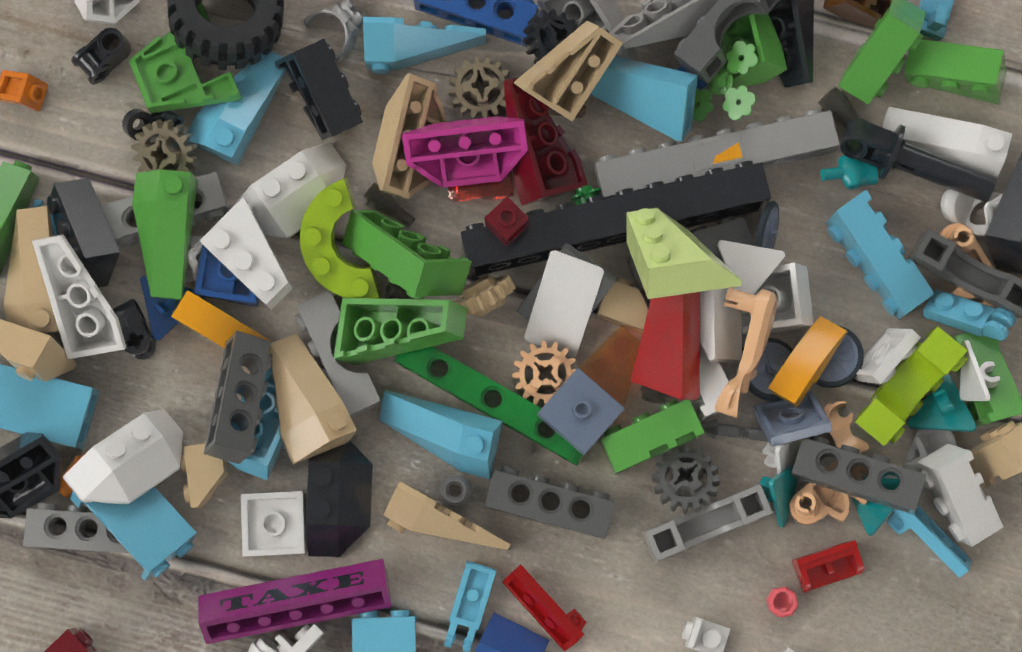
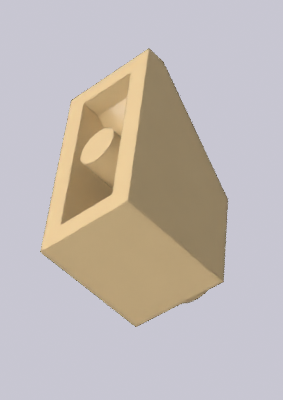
M617 278L613 286L603 297L596 318L642 334L648 307L639 289L633 287V282Z

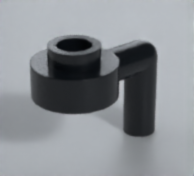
M133 109L124 116L122 127L129 137L137 140L135 135L143 132L142 127L149 123L152 125V122L161 119L163 122L171 119L173 120L174 127L183 124L184 120L171 110L149 114L142 109ZM139 119V125L133 128L134 121Z

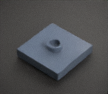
M577 368L541 408L537 416L584 456L625 408Z
M812 391L807 392L798 408L783 399L753 406L754 415L771 447L832 431L831 421Z

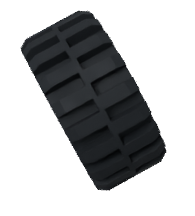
M167 0L169 28L171 34L175 37L176 44L181 49L185 48L186 55L192 60H195L197 57L200 58L201 65L206 67L215 64L218 65V70H227V66L235 65L237 70L245 68V63L248 61L253 65L261 61V53L268 55L273 50V43L278 42L281 34L284 0H246L253 7L255 13L243 24L232 27L218 26L204 19L197 10L198 5L203 0Z

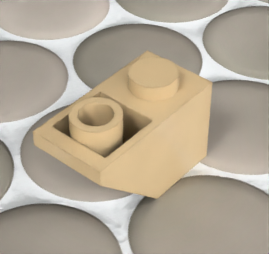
M206 443L183 446L184 454H181L180 466L182 472H186L188 485L183 487L186 503H190L192 509H202L229 474L228 461L204 454Z

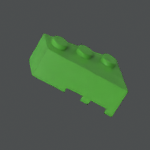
M907 0L890 1V7L882 19L879 18L874 26L875 29L866 42L862 44L838 84L840 88L868 105L874 97L880 98L889 85L886 82L887 78L891 73L897 75L906 61L903 56L907 50L914 51L923 38L920 31L926 12Z
M921 39L914 51L909 49L904 73L907 82L912 86L918 88L929 87L999 105L1006 76L1004 50Z
M971 333L952 337L960 345H962L963 341L969 340L979 368L984 362H994L995 367L993 371L986 373V375L989 377L1000 376V381L996 387L987 388L990 394V401H966L976 426H983L1022 414V398L1000 351L999 340L983 335L980 337ZM961 368L957 371L959 380L961 376Z
M673 400L660 406L661 411L650 416L649 412H646L631 419L633 424L622 429L619 424L607 429L604 432L605 437L600 439V443L614 475L703 435L705 432L691 401L684 400L678 403L677 400Z

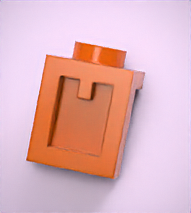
M2 70L0 76V101L24 105L33 111H40L48 84L28 73Z

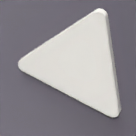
M720 240L717 244L724 264L742 280V286L734 287V289L754 294L785 257L783 251L725 240Z
M965 340L962 342V346L968 350L964 355L968 359L961 367L960 399L961 401H990V394L987 388L996 387L1000 381V376L989 377L986 375V373L993 371L995 367L994 362H984L979 368L969 340Z
M802 439L772 447L768 442L763 449V454L768 455L764 460V464L772 468L777 467V474L781 473L795 463Z

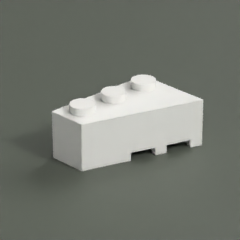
M242 197L200 242L272 310L293 288L245 198Z
M946 444L916 463L922 469L921 473L927 475L924 485L933 491L936 497L933 502L938 511L943 516H947L951 524L948 526V529L957 542L961 541L973 547L1004 527L989 495L985 496L980 487V484L984 482L981 474L978 472L974 475L969 462L974 459L972 452Z

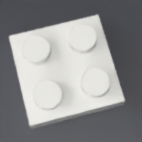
M888 328L864 355L863 366L856 373L855 379L859 382L876 384L887 382L896 373L895 367L899 362L913 354L916 349L915 344L921 337L913 329Z
M304 491L241 494L243 557L306 554Z

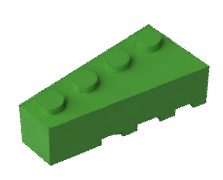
M351 210L342 244L353 251L352 254L354 256L364 259L373 270L383 273L388 277L389 282L402 287L407 291L406 294L412 298L424 299L425 296L462 295L472 263L471 260L465 257L454 259L450 256V249L442 245L436 247L426 244L427 237L404 230V225L376 210Z
M342 298L334 359L351 365H358L464 339L467 308L451 300Z

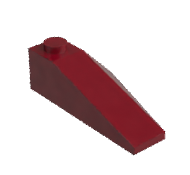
M518 78L503 81L507 118L524 119L528 151L512 169L521 206L554 198L588 185L580 157L575 149L571 150L562 136L565 133L560 124L556 126L548 113L549 106L515 85L513 82Z

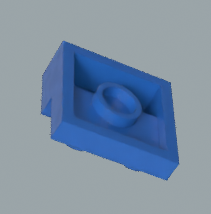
M202 245L194 294L199 297L226 300L229 303L258 307L260 299Z

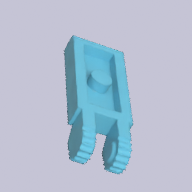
M938 289L934 291V295L931 296L923 309V317L980 337L983 335L1000 341H1004L1009 334L1007 327L1014 326L1017 320L1012 311H1007L1001 307L994 309V307Z
M470 561L466 562L449 618L451 623L444 646L451 648V645L454 644L457 625L460 624L469 627L467 637H465L462 646V652H470L476 630L480 628L496 575V569Z

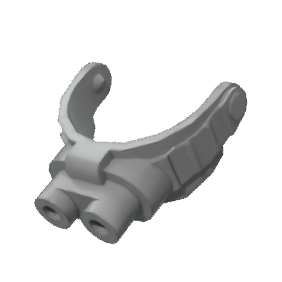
M345 0L342 4L337 3L331 9L315 11L304 19L306 26L310 25L318 17L326 14H333L340 19L345 29V42L342 49L335 55V61L337 62L343 60L346 54L353 48L357 38L356 35L362 29L360 25L363 23V17H366L360 10L355 11L356 4L353 0Z

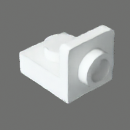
M694 616L692 622H686L681 639L686 640L685 647L700 652H723L730 628Z
M318 623L312 627L306 624L294 636L297 640L295 644L284 633H279L275 637V640L279 643L276 648L280 652H308L327 631Z

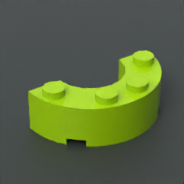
M348 177L324 188L308 206L300 229L302 256L313 277L329 291L345 298H379L382 293L375 270L370 265H359L347 260L340 253L335 242V229L338 220L345 212L356 207Z
M938 326L926 334L927 339L922 344L918 342L915 345L916 349L911 356L900 361L895 367L896 373L894 376L878 387L870 398L872 400L867 408L864 406L855 420V423L883 446L889 441L894 444L905 431L902 426L905 424L909 415L913 417L923 406L924 402L921 401L923 396L928 391L934 393L945 380L942 377L951 370L956 373L968 359L964 356L968 350Z

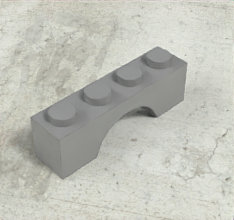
M328 290L298 304L297 308L300 313L295 315L302 332L308 330L312 341L308 342L310 351L314 359L321 358L325 367L322 371L343 401L350 417L353 418L381 405L382 400L369 373L348 371L334 359L333 343L338 332L340 308L332 292Z
M758 484L714 502L709 506L700 508L697 513L693 511L647 530L642 535L653 561L656 562L773 512L761 484Z

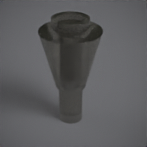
M375 182L363 196L367 199V202L364 204L365 206L390 217L394 216L408 228L416 219L401 207V204L394 195L380 191L379 186Z

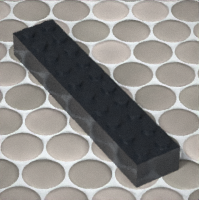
M744 161L736 164L735 169L723 171V168L719 167L706 171L705 176L694 178L693 174L680 176L675 179V183L664 185L663 181L653 182L646 185V189L634 192L633 188L617 191L615 193L616 196L604 199L603 195L587 198L584 204L574 206L573 202H566L557 205L556 210L544 212V209L532 210L526 213L529 217V226L507 247L484 226V223L466 226V231L461 232V239L465 258L472 261L469 269L470 278L547 261L550 252L554 250L560 251L566 242L581 253L627 242L626 212L638 211L644 208H658L683 227L690 228L720 221L730 216L737 217L763 211L771 199L763 163L753 164V161Z

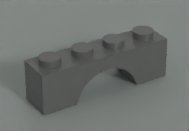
M716 0V4L698 20L696 27L688 37L680 41L677 50L673 54L683 68L692 74L698 75L697 78L708 85L727 63L722 51V40L728 27L734 21L746 15H767L779 0Z
M931 229L921 233L907 259L912 260L915 264L989 305L1012 311L1016 318L1022 317V280L1020 278L977 261L963 252L956 243Z

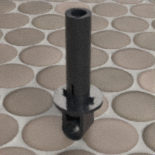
M860 118L852 119L846 124L840 145L841 152L848 158L856 159L879 168V179L884 180L893 167V169H899L983 202H987L994 191L997 177L906 143V140H903L906 127L902 124L897 127L895 132Z

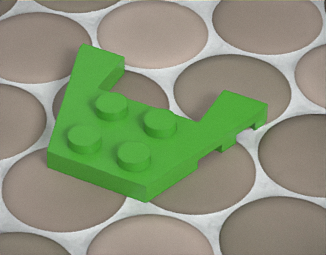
M201 2L197 10L204 19L211 23L206 9ZM170 31L162 38L156 37L129 60L146 107L150 113L243 99L231 72L202 84L193 60L186 55L185 48L181 49L178 47L175 37Z

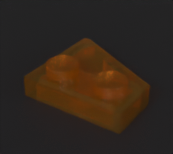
M621 325L579 367L582 372L623 407L632 383L631 377L640 342Z

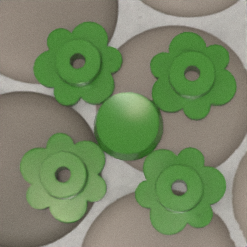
M744 41L735 42L732 50L726 53V59L729 61L727 63V70L722 68L708 84L709 90L696 88L693 119L695 121H704L707 113L713 110L714 106L711 103L712 93L715 95H725L727 101L723 103V109L728 112L732 120L737 121L743 115L749 116L752 113L751 107L756 103V95L748 92V88L743 85L739 86L738 89L733 88L734 78L732 74L739 72L742 75H746L749 73L750 68L757 66L759 57L755 54L756 47L753 44H746Z

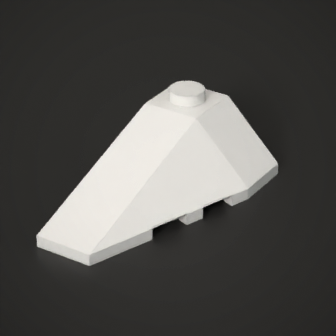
M894 107L887 108L882 128L895 132L897 127L902 124L906 127L903 137L906 143L997 178L1004 165L1012 138V133L982 124Z
M62 234L33 240L32 243L67 359L126 349L118 317L65 236Z

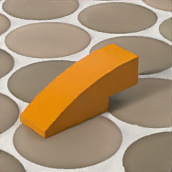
M188 290L171 316L223 349L225 348L226 341L236 330L270 341Z
M820 316L799 341L768 387L771 393L798 408L812 384H816L847 334V330Z

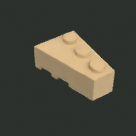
M586 21L513 83L570 121H573L623 42L601 27Z
M1010 421L1005 425L1002 423L997 427H991L979 436L982 441L970 449L974 457L969 462L975 475L979 472L984 480L980 484L981 488L985 485L990 487L995 484L994 479L998 476L1005 480L1022 472V422L1015 424L1013 421Z

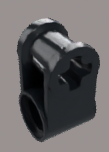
M105 28L86 46L79 49L72 57L71 62L74 66H79L87 74L88 81L95 85L103 81L115 67L129 56L131 45L119 30ZM119 39V46L114 50H109V44L113 40Z
M133 298L112 310L118 317L127 347L124 350L138 360L149 359L156 351V342L146 324L141 308ZM141 338V339H142V341L140 342L141 347H140L139 349H137V348H136V346L138 345L137 340Z

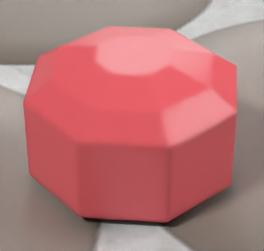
M784 586L772 589L766 598L768 611L779 618L793 615L798 607L796 593Z

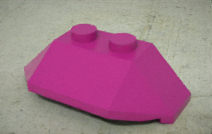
M494 116L435 123L402 133L406 165L417 170L442 188L502 181L528 151L524 119Z

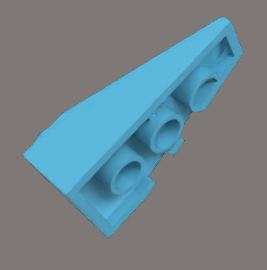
M363 17L367 70H372L375 74H388L390 70H400L486 44V29L460 25H447L444 29H438L437 26L432 25V22L421 21L420 24L412 26L404 25L403 18Z
M270 52L268 55L261 53V61L253 65L248 62L245 68H242L234 76L243 99L205 105L196 114L187 134H193L189 139L190 144H197V148L238 166L286 72L284 68L279 70L274 63L283 57L274 52Z
M389 390L384 391L379 417L380 421L460 472L491 479L502 421Z

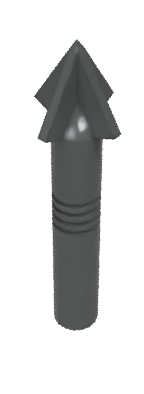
M717 419L701 423L705 434L713 439L718 435L734 438L742 437V439L745 437V439L769 442L761 428L750 427L748 429L745 426L742 428V426L739 427L737 425L718 423Z

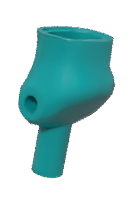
M843 155L838 159V167L821 169L820 177L822 181L841 179L847 189L854 190L862 186L876 185L878 183V170L875 166Z

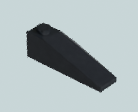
M779 0L768 13L781 42L787 70L779 74V77L785 88L812 83L814 0Z

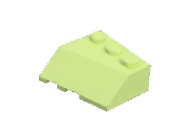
M644 208L638 211L626 212L627 245L648 299L742 286V280L688 229L658 208Z

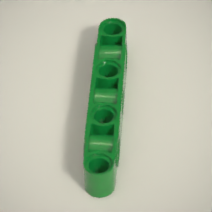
M433 346L399 354L394 359V362L487 416L502 421L503 425L568 462L578 466L583 458V455L556 431L551 438H543L539 435L538 426L544 423L537 416V413L541 410L539 406ZM437 362H443L448 365V372L443 377H436L431 373L432 366ZM490 392H496L502 398L501 404L495 408L488 407L484 402L485 396Z

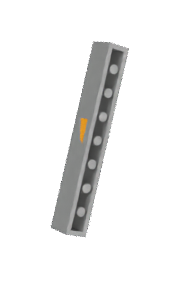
M814 109L805 112L804 116L793 119L792 115H787L775 119V123L763 125V122H755L745 126V130L734 132L733 128L718 131L716 133L717 136L705 138L704 135H696L688 138L686 143L676 145L675 141L662 143L658 145V149L646 151V148H638L629 151V155L617 158L616 154L599 158L600 162H596L594 166L597 185L601 188L599 194L603 195L604 199L616 196L615 193L617 191L627 188H633L634 192L646 189L645 186L653 182L663 181L664 185L675 183L676 178L688 174H693V177L696 178L705 176L706 171L722 167L723 171L735 169L736 164L744 161H753V164L762 162L763 167L766 168L833 153L840 146L831 110L822 112L821 109Z

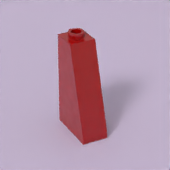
M700 292L651 299L631 382L680 400H698L700 394Z

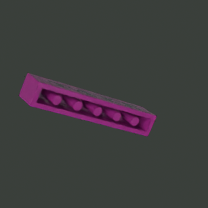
M378 559L199 595L198 624L205 643L211 644L392 607L390 585L384 560Z

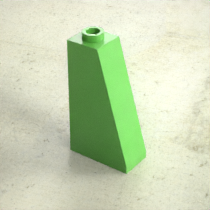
M16 160L14 164L3 161L0 166V276L12 248L16 212L19 209L28 208L39 181V177L31 171L32 166Z

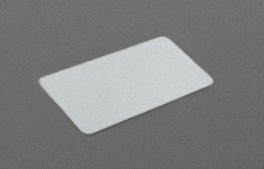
M551 251L524 338L528 342L539 346L545 340L547 348H551L554 342H557V350L559 352L567 348L569 350L567 356L571 358L576 357L604 270L599 266L559 251Z

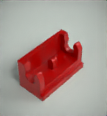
M850 540L793 559L792 563L802 592L805 593L863 573L862 571L865 568L856 540Z

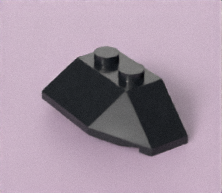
M26 432L0 448V518L11 519L60 490L63 456L43 433Z
M351 440L346 444L309 458L306 506L308 556L340 557L371 527L373 464Z

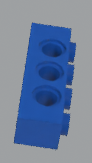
M414 0L415 10L462 26L486 29V34L527 47L523 43V39L527 35L523 32V29L528 25L527 22L535 14H538L539 7L533 0H480L485 3V6L481 9H473L469 6L475 0ZM501 10H510L513 16L508 19H502L497 14Z

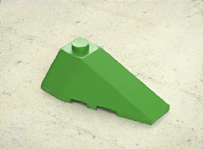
M768 14L746 15L737 19L728 27L722 40V51L725 58L726 53L732 50L734 43L737 41L753 44L756 47L755 54L759 57L757 66L750 68L748 74L742 75L739 72L732 74L734 78L733 88L742 85L763 84L787 70L781 42ZM727 63L722 67L723 69L727 70Z
M159 169L136 173L132 204L150 295L153 298L182 300L188 262L187 255L190 247L198 180L191 172Z

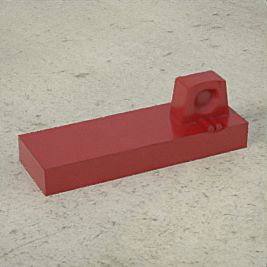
M521 564L502 581L564 652L585 635L581 630L587 622L577 610L573 609L566 614Z

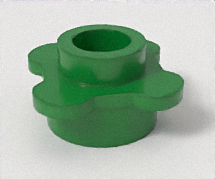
M592 185L580 187L575 190L576 195H573L570 200L575 202L576 205L584 204L587 198L597 196L601 188L593 189Z

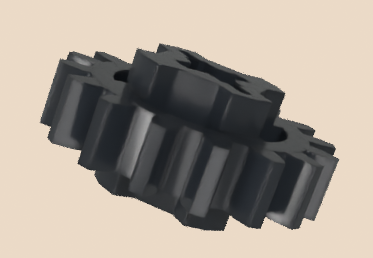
M551 9L548 13L545 10H541L527 22L528 25L523 29V32L527 35L523 39V43L530 46L526 51L527 55H535L534 64L576 30L574 27L575 19L567 21L565 12L557 16L555 9Z

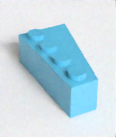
M865 190L830 217L826 222L828 226L827 232L834 242H840L847 251L845 256L854 267L858 266L865 276L863 278L866 285L873 292L877 291L883 298L882 305L891 316L895 315L899 320L934 295V292L915 263L910 259L907 261L904 259V246L898 237L888 235L885 225L887 220L881 211L876 213L871 209L868 201L872 198L868 191Z

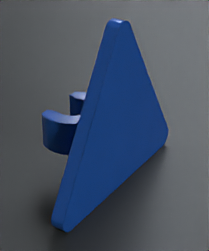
M142 276L140 283L153 338L159 341L179 323L171 316L181 300L151 297L147 276ZM184 287L183 296L187 290L194 294V289Z

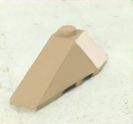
M49 205L19 209L16 212L3 304L6 321L41 333L59 331L32 243L36 239L54 236Z
M0 319V355L16 368L15 373L28 381L36 378L47 382L76 367L77 363L73 359H67L65 350L50 335Z
M298 334L272 342L269 353L273 356L271 369L272 377L275 381L277 397L275 401L276 409H278L280 438L293 465L348 443L357 429L343 401Z
M401 481L397 485L384 513V516L389 518L387 525L401 533L408 529L412 532L508 550L511 544L471 523L452 510L443 507L433 499Z

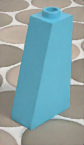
M615 56L590 95L672 139L682 142L692 129L698 75Z

